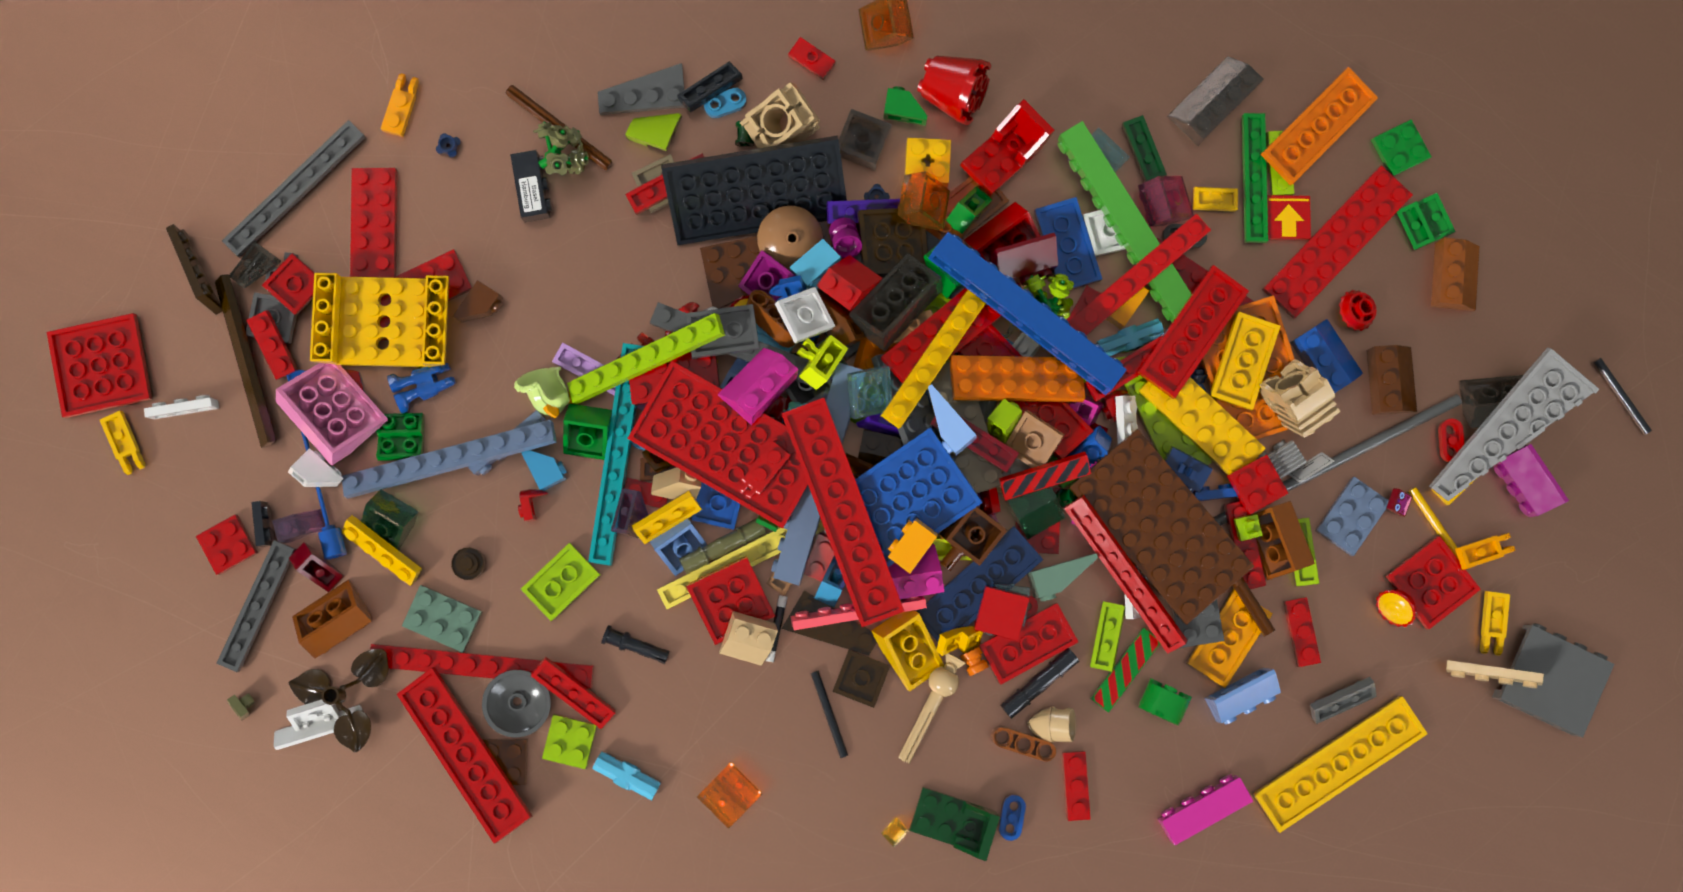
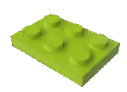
M568 543L521 590L550 621H553L601 574L571 543Z

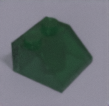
M1052 487L1005 501L1027 540L1066 518Z
M380 489L366 503L361 522L397 550H400L415 525L419 511Z

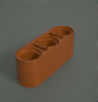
M762 290L752 291L746 305L753 304L756 324L782 347H793L795 343L775 306L776 301Z
M998 726L991 733L992 741L1000 748L1045 762L1051 761L1056 756V747L1053 743L1005 726ZM1000 731H1006L1008 734L1007 740L1003 743H999L996 739ZM1021 738L1029 740V746L1024 750L1018 747V742ZM1049 745V755L1041 756L1039 752L1041 746Z

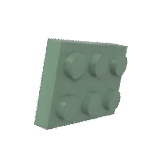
M420 585L402 627L464 653L483 611Z

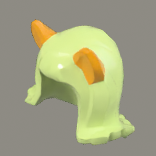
M561 367L541 368L527 372L514 383L516 391L527 393L533 407L543 415L556 418L567 404H573L570 393L567 391L565 383L559 375Z

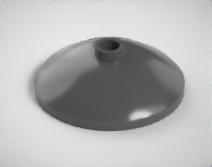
M515 669L499 674L488 684L482 698V711L487 723L496 732L507 737H524L537 731L546 721L551 707L548 689L532 678L531 672ZM519 697L522 702L517 705L513 702V699Z

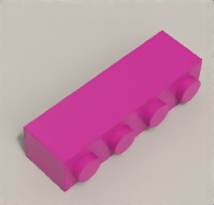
M1227 775L1219 780L1220 784L1214 787L1210 785L1200 791L1201 794L1193 798V796L1182 800L1181 806L1175 809L1171 807L1164 810L1158 821L1170 842L1177 845L1252 803L1253 799L1241 778L1236 775Z

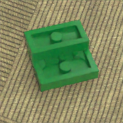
M1438 193L1407 205L1396 212L1414 250L1456 232Z

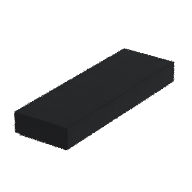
M729 61L677 95L678 100L691 113L742 80V73Z

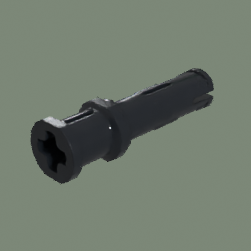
M610 625L607 626L601 644L613 645L618 647L620 651L629 650L662 664L666 663L670 653L669 650L631 637L629 632L623 633L612 629Z

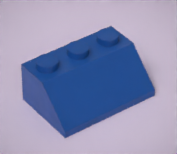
M1328 319L1290 342L1303 363L1308 367L1316 368L1321 377L1328 380L1334 393L1364 374Z

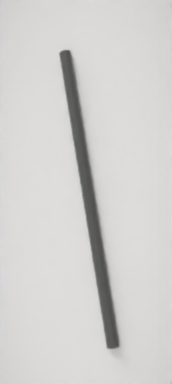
M1456 394L1331 457L1334 460L1333 463L1301 483L1290 478L1284 481L1283 484L1289 492L1462 404V400ZM1225 511L1213 517L1220 526L1227 523Z

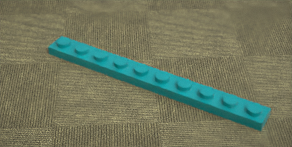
M623 343L621 357L644 346ZM629 381L616 386L588 560L590 563L611 566L613 562L632 442L627 438L634 428L637 405H632Z

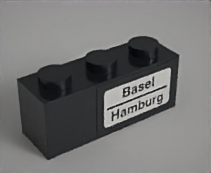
M537 150L510 154L521 219L524 222H531L550 218L549 211H553L552 202L546 195V190H549L547 177H543V168L538 163L544 157L540 156Z

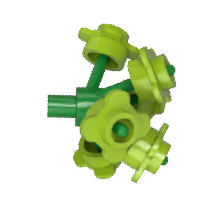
M1038 274L1035 276L1031 275L1030 279L1026 281L1028 285L1023 287V289L1028 288L1037 301L1047 304L1057 316H1062L1065 319L1069 318V311L1074 302L1071 298L1066 299V296H1069V290L1073 289L1074 282L1068 280V276L1064 274L1048 277L1050 293L1054 297L1047 299L1048 294L1042 289L1046 285L1043 280L1046 278V275L1043 277H1039Z

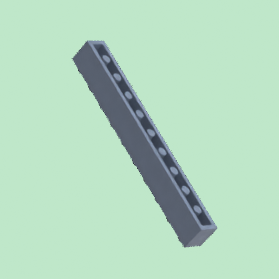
M839 363L829 378L832 379L831 387H826L823 398L826 400L843 445L865 371ZM809 486L806 488L792 516L784 529H787L785 538L781 537L778 545V550L781 551L779 560L774 559L771 569L772 572H775L773 578L798 586L801 584L820 522V515Z

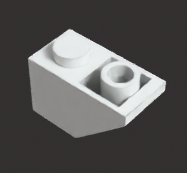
M310 448L288 471L304 487H337L344 479L336 467H330L318 451L313 452Z

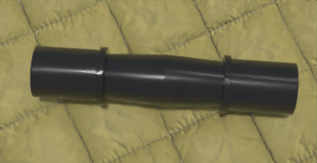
M1067 648L1052 662L1050 661L1049 666L1035 675L1020 690L1017 689L1000 706L1012 719L1026 706L1031 705L1030 702L1047 690L1059 677L1063 678L1064 674L1080 662L1079 659Z

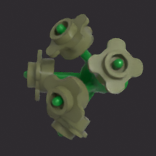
M544 121L542 124H538L539 128L533 132L538 133L539 139L545 138L548 147L545 157L538 162L540 167L545 168L546 173L550 175L553 173L565 175L567 170L571 174L575 172L578 175L584 172V166L588 164L589 156L583 150L580 131L574 127L570 130L566 125L564 127L560 125L552 126L551 122L546 123ZM568 144L574 148L578 145V150H572L568 156L565 153H561Z

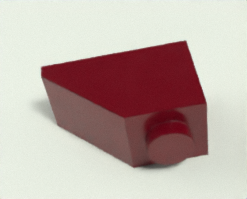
M305 542L289 557L296 571L327 592L343 577V574L328 560H325L320 552Z

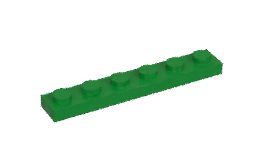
M1243 113L1244 243L1268 242L1266 160L1260 155L1266 149L1265 113Z

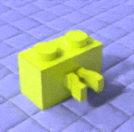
M832 335L826 338L818 348L807 338L802 345L807 347L808 351L801 347L796 353L800 357L809 360L799 377L816 390L828 381L848 350L845 345Z

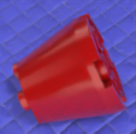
M938 55L933 59L928 58L924 67L926 73L924 79L920 80L917 91L921 93L924 99L957 122L969 125L973 121L972 114L977 109L980 110L990 82L987 70L991 69V63L982 59Z

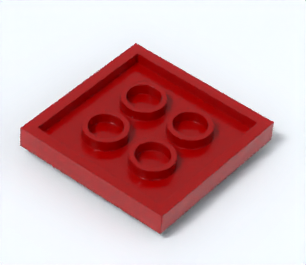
M1440 536L1435 537L1385 575L1395 589L1406 592L1414 600L1416 605L1415 616L1425 629H1431L1481 590L1467 570H1462L1459 560Z
M747 556L686 584V588L715 645L723 642L733 611L762 620L775 617L773 609Z

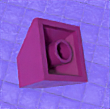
M761 250L738 287L748 295L754 290H762L776 301L781 296L772 295L769 291L779 284L780 279L796 275L764 250Z

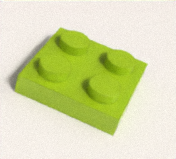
M553 714L542 759L587 769L597 726L593 723Z

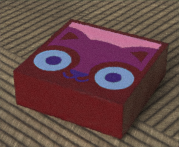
M1394 488L1386 509L1398 516L1405 517L1413 497L1401 489Z

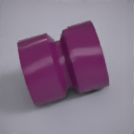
M845 217L835 220L829 228L834 251L843 259L848 255L852 257L857 256L862 249V242L856 223L852 219Z

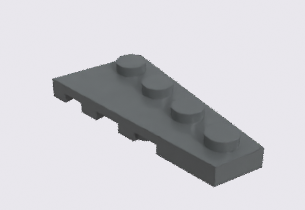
M682 63L598 91L600 115L686 108L677 97L679 93L685 90Z

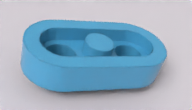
M739 88L726 90L704 104L705 112L711 118H720L738 112L746 106V95ZM736 95L739 97V100L733 101L732 97ZM717 102L719 106L712 108L711 104Z

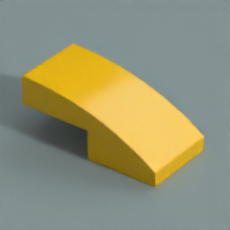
M974 626L946 631L940 634L936 651L941 656L956 649L966 653L980 645L983 632L974 630Z

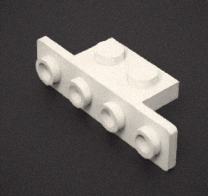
M322 700L287 710L286 717L292 726L274 732V748L279 750L334 733L336 720L340 716L347 714L343 710L339 711L336 705H327ZM358 705L348 709L352 714L357 710H362V707Z

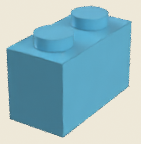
M822 239L792 264L790 271L796 276L801 275L806 290L813 287L818 289L817 284L831 266L839 262L841 257Z

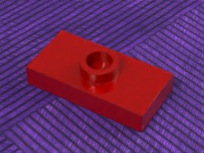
M802 37L797 40L788 53L791 59L822 80H824L836 63L834 59Z

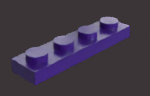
M914 198L827 201V223L832 224L835 220L844 217L858 223V210L913 208Z

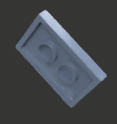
M1351 477L1315 531L1350 556H1354L1386 510L1389 500L1356 477Z

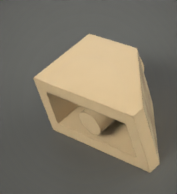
M676 467L653 476L651 495L674 500L690 491L696 499L702 482Z

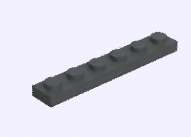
M277 540L273 541L216 664L234 672H240L291 563L289 557L297 549Z

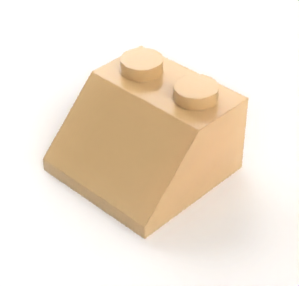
M733 611L719 654L762 666L772 650L778 632L776 624Z

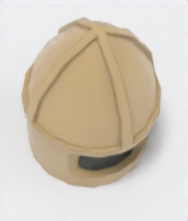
M1052 706L1033 715L1027 722V725L1031 732L1040 739L1051 743L1073 742L1076 734V715L1073 708L1056 709Z

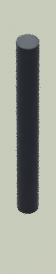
M1602 358L1594 361L1593 363L1644 435L1652 431Z
M818 670L810 674L839 757L844 758L848 756Z

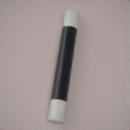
M779 595L773 621L778 632L772 650L765 660L768 662H774L788 598L786 596Z

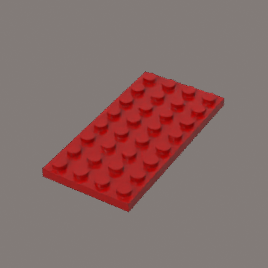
M671 360L627 439L783 529L808 487L786 425L765 413L751 425L718 396L722 390L720 387ZM775 441L790 453L791 457L758 496L755 493L749 500L746 498V495L751 489L747 488L743 494L739 492L740 488L744 485L741 480L768 446Z

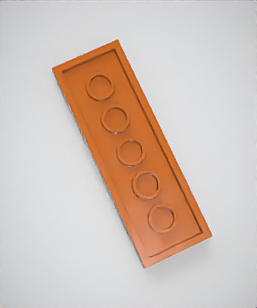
M1348 67L1260 155L1289 185H1292L1378 97Z
M951 355L949 359L953 400L1002 401L1005 399L1007 401L1083 402L1086 399L1083 378L1056 357Z

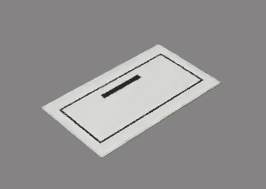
M1321 452L1288 475L1301 483L1333 463L1334 460Z

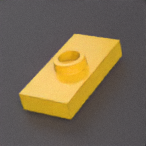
M1194 187L1193 210L1236 212L1238 210V189Z

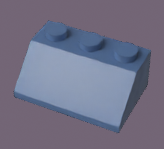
M1261 668L1204 699L1216 722H1224L1227 725L1237 720V715L1243 712L1248 714L1257 709L1256 705L1262 702L1267 704L1276 699L1275 695L1281 693L1275 670Z

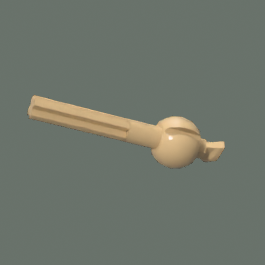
M949 653L946 654L945 666L934 669L930 674L929 687L932 691L898 757L902 761L910 764L943 697L954 694L958 689L959 677L956 671L965 665L966 662L957 656Z

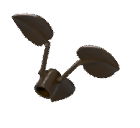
M372 649L357 656L352 663L351 672L359 678L340 687L330 686L328 675L319 669L308 670L288 682L294 695L305 705L322 700L327 705H336L338 709L343 710L347 714L340 716L336 720L334 735L342 745L353 752L360 751L367 743L371 733V721L364 711L357 710L351 714V711L342 705L346 699L345 689L361 681L367 687L381 685L386 680L389 671L387 653L382 649Z

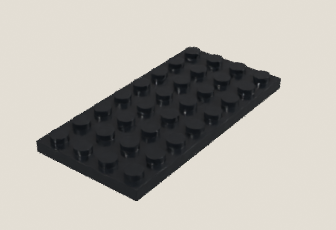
M838 135L661 164L677 246L756 233L763 219L771 211L783 206L801 207L809 211L818 222L827 221V201H847Z

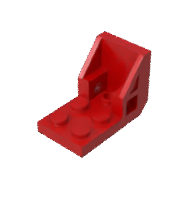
M1023 99L995 129L992 136L962 161L960 166L991 196L1039 153L1055 130Z

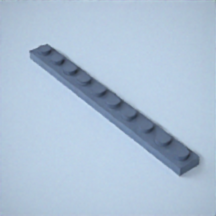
M551 420L343 475L341 477L344 478L342 480L344 497L347 499L557 443L554 424Z

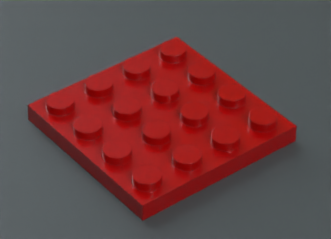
M131 313L46 332L63 418L153 399L137 314Z

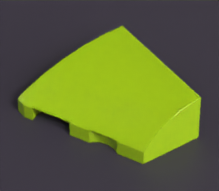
M675 113L634 118L626 131V138L645 146L650 145L667 151L672 136L676 133L682 114Z

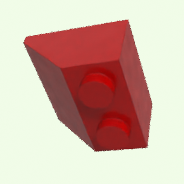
M848 255L827 270L817 284V287L859 316L884 279L854 257Z

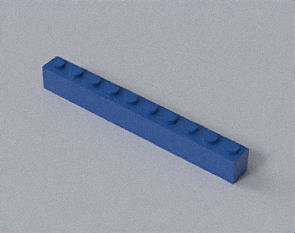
M947 232L928 258L930 261L1104 395L1114 388L1127 370L1123 367L1121 361L1107 355L1100 345L1093 344L1083 332L1072 328L1065 318L1054 314L1047 304L1037 301L1030 291L1019 287L1012 277L1005 276L998 271L995 264L987 262L980 257L981 255L977 250L963 244L960 237Z

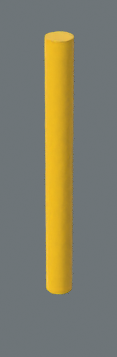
M1416 487L1410 489L1408 492L1438 536L1442 538L1458 559L1455 550L1458 547L1419 490Z

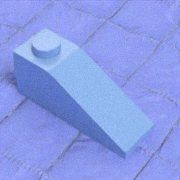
M931 384L928 386L940 436L943 440L942 445L949 454L953 452L957 456L977 439V435Z

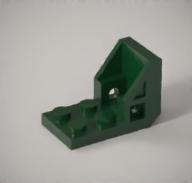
M922 787L909 831L951 844L953 848L977 859L987 861L1000 816L996 811Z

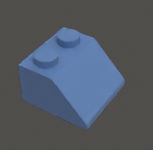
M689 518L650 541L654 550L675 576L684 571L679 558L695 551L698 547L703 548L708 545Z

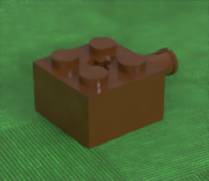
M976 507L940 532V535L952 547L942 561H940V564L949 571H952L960 558L967 556L980 566L1008 530L979 507Z

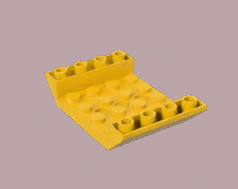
M314 273L310 361L352 366L434 367L445 365L449 276L426 275V279L342 277L337 273ZM384 295L391 296V303L387 306H382L381 298ZM388 316L390 324L388 327L382 328L379 324L380 319ZM387 338L389 346L381 350L378 343L381 339Z

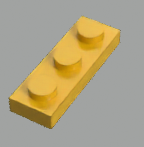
M688 491L638 521L632 527L641 541L647 544L702 509L691 492Z

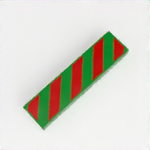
M1142 628L1115 664L1114 671L1108 673L1090 699L1109 713L1160 645L1157 638L1148 630Z

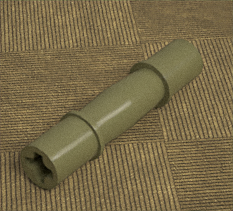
M756 518L739 528L736 527L735 531L714 540L703 548L698 547L695 551L679 558V561L686 574H689L706 564L709 565L710 561L731 552L742 544L747 545L748 542L766 534L764 527L756 523Z

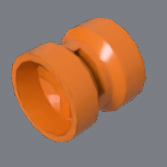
M980 646L960 655L961 660L966 662V665H969L966 669L969 676L989 667L986 660H981L982 651Z

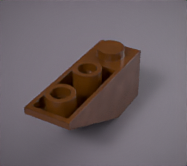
M817 289L835 324L832 330L827 331L828 336L832 335L847 348L867 337L857 316L824 291Z

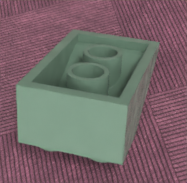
M1097 554L1029 572L1027 576L1033 597L1040 598V601L1057 598L1056 593L1062 592L1098 558Z

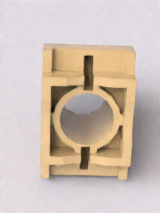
M791 82L782 89L778 88L766 100L745 115L746 118L740 122L758 148L804 141L820 129L818 125L820 119L798 86ZM786 112L788 116V124L785 130L782 132L780 119L783 117L782 115Z
M1294 359L1287 364L1280 372L1281 378L1276 375L1259 384V391L1263 399L1278 414L1277 417L1282 421V426L1304 438L1313 434L1318 427L1331 421L1340 412L1339 408L1335 407L1337 405L1333 401L1335 393L1328 380L1321 377L1316 368L1308 367L1299 360Z

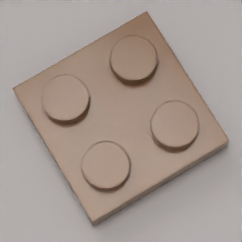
M1027 410L1005 445L1019 453L1017 458L1033 468L1048 463L1065 434Z

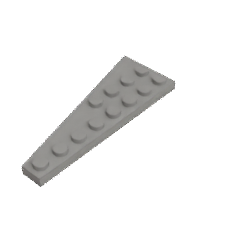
M1547 347L1429 487L1445 500H1451L1466 489L1476 478L1481 475L1484 476L1498 462H1503L1513 451L1519 450L1544 432L1547 426L1563 418L1564 414L1573 407L1581 405L1582 401L1593 393L1596 394L1599 388L1554 350Z

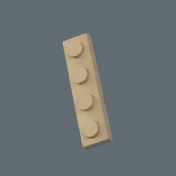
M1447 660L1446 670L1453 677L1465 678V675L1475 676V680L1489 681V678L1499 679L1498 683L1513 685V682L1523 683L1524 687L1537 688V685L1542 686L1544 674Z

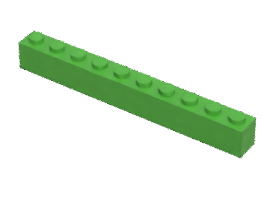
M1082 121L1061 133L1057 145L1063 154L1066 153L1070 159L1069 165L1071 169L1080 175V182L1086 191L1089 190L1092 194V201L1095 207L1102 210L1105 215L1103 217L1109 228L1112 227L1115 231V238L1119 245H1124L1128 252V260L1132 265H1136L1160 243ZM1171 264L1148 285L1151 289L1150 294L1156 302L1159 301L1162 306L1164 317L1168 321L1173 322L1191 296V292L1174 265Z

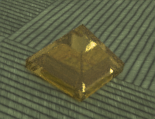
M896 817L881 834L895 847L910 830Z

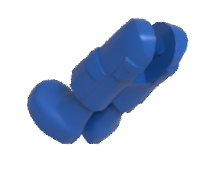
M449 364L420 367L412 370L411 375L406 377H398L396 374L387 376L393 393L399 392L407 386L417 385V388L393 395L402 414L408 412L409 403L418 397L423 399V401L438 395V392L456 384L454 377H448L440 381L437 378V375L451 370Z

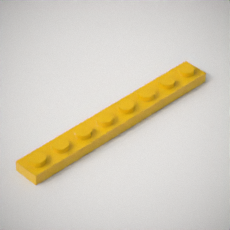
M967 289L889 402L881 417L898 429L902 427L928 389V386H930L986 304L984 301Z

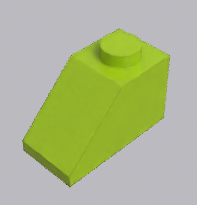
M1003 399L988 417V433L1006 444L1022 417L1021 408L1016 403Z

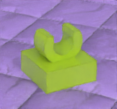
M1254 513L1233 519L1239 541L1263 536L1257 514Z

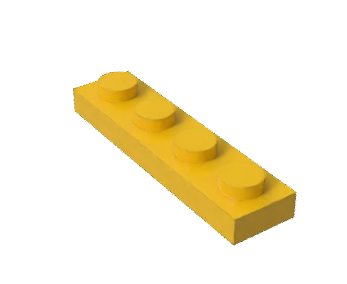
M353 515L346 519L342 534L347 539L353 541L365 553L371 555L382 566L388 568L408 585L411 586L416 582L421 572V567Z

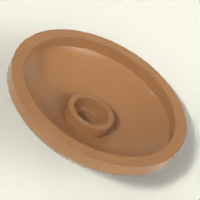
M783 206L771 211L761 222L757 234L759 251L764 250L789 270L792 264L823 239L822 229L817 219L809 211L797 206ZM790 234L796 237L793 243L788 240Z

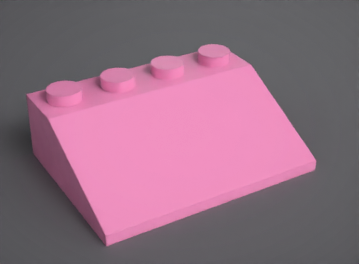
M318 363L276 389V403L331 466L351 454L388 420L341 365Z

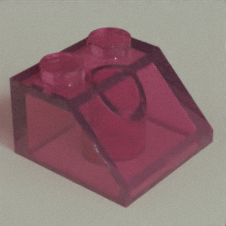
M1158 176L1138 185L1139 197L1143 202L1146 212L1145 217L1150 227L1165 226L1190 219L1194 216L1182 176Z

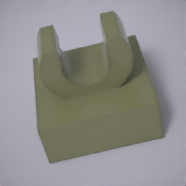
M249 693L240 700L235 694L227 699L229 706L241 721L249 716L247 708L255 703Z

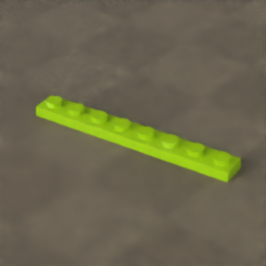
M713 313L568 382L567 385L572 403H582L725 336L719 314Z

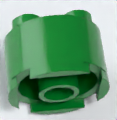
M1150 678L1138 707L1179 726L1192 697L1182 692H1179L1177 695V689L1166 684L1162 688V683Z

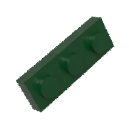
M1142 115L1123 122V130L1145 184L1166 177L1167 173L1144 116Z

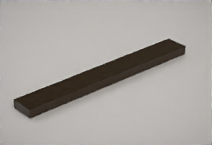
M220 275L215 281V286L261 448L269 447L276 439L230 275Z

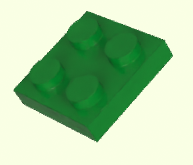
M1412 119L1371 139L1386 170L1393 177L1432 157Z

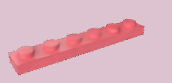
M923 596L900 599L905 612L927 608L926 599ZM851 603L842 604L840 608L831 609L830 607L819 608L818 612L813 613L799 611L795 613V616H791L794 630L859 620Z

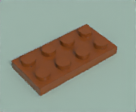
M970 176L924 213L925 229L940 241L947 232L963 239L1008 204L1009 200L998 189L989 196L992 199L991 203L963 234L954 230L946 219L958 202L975 186L988 195Z

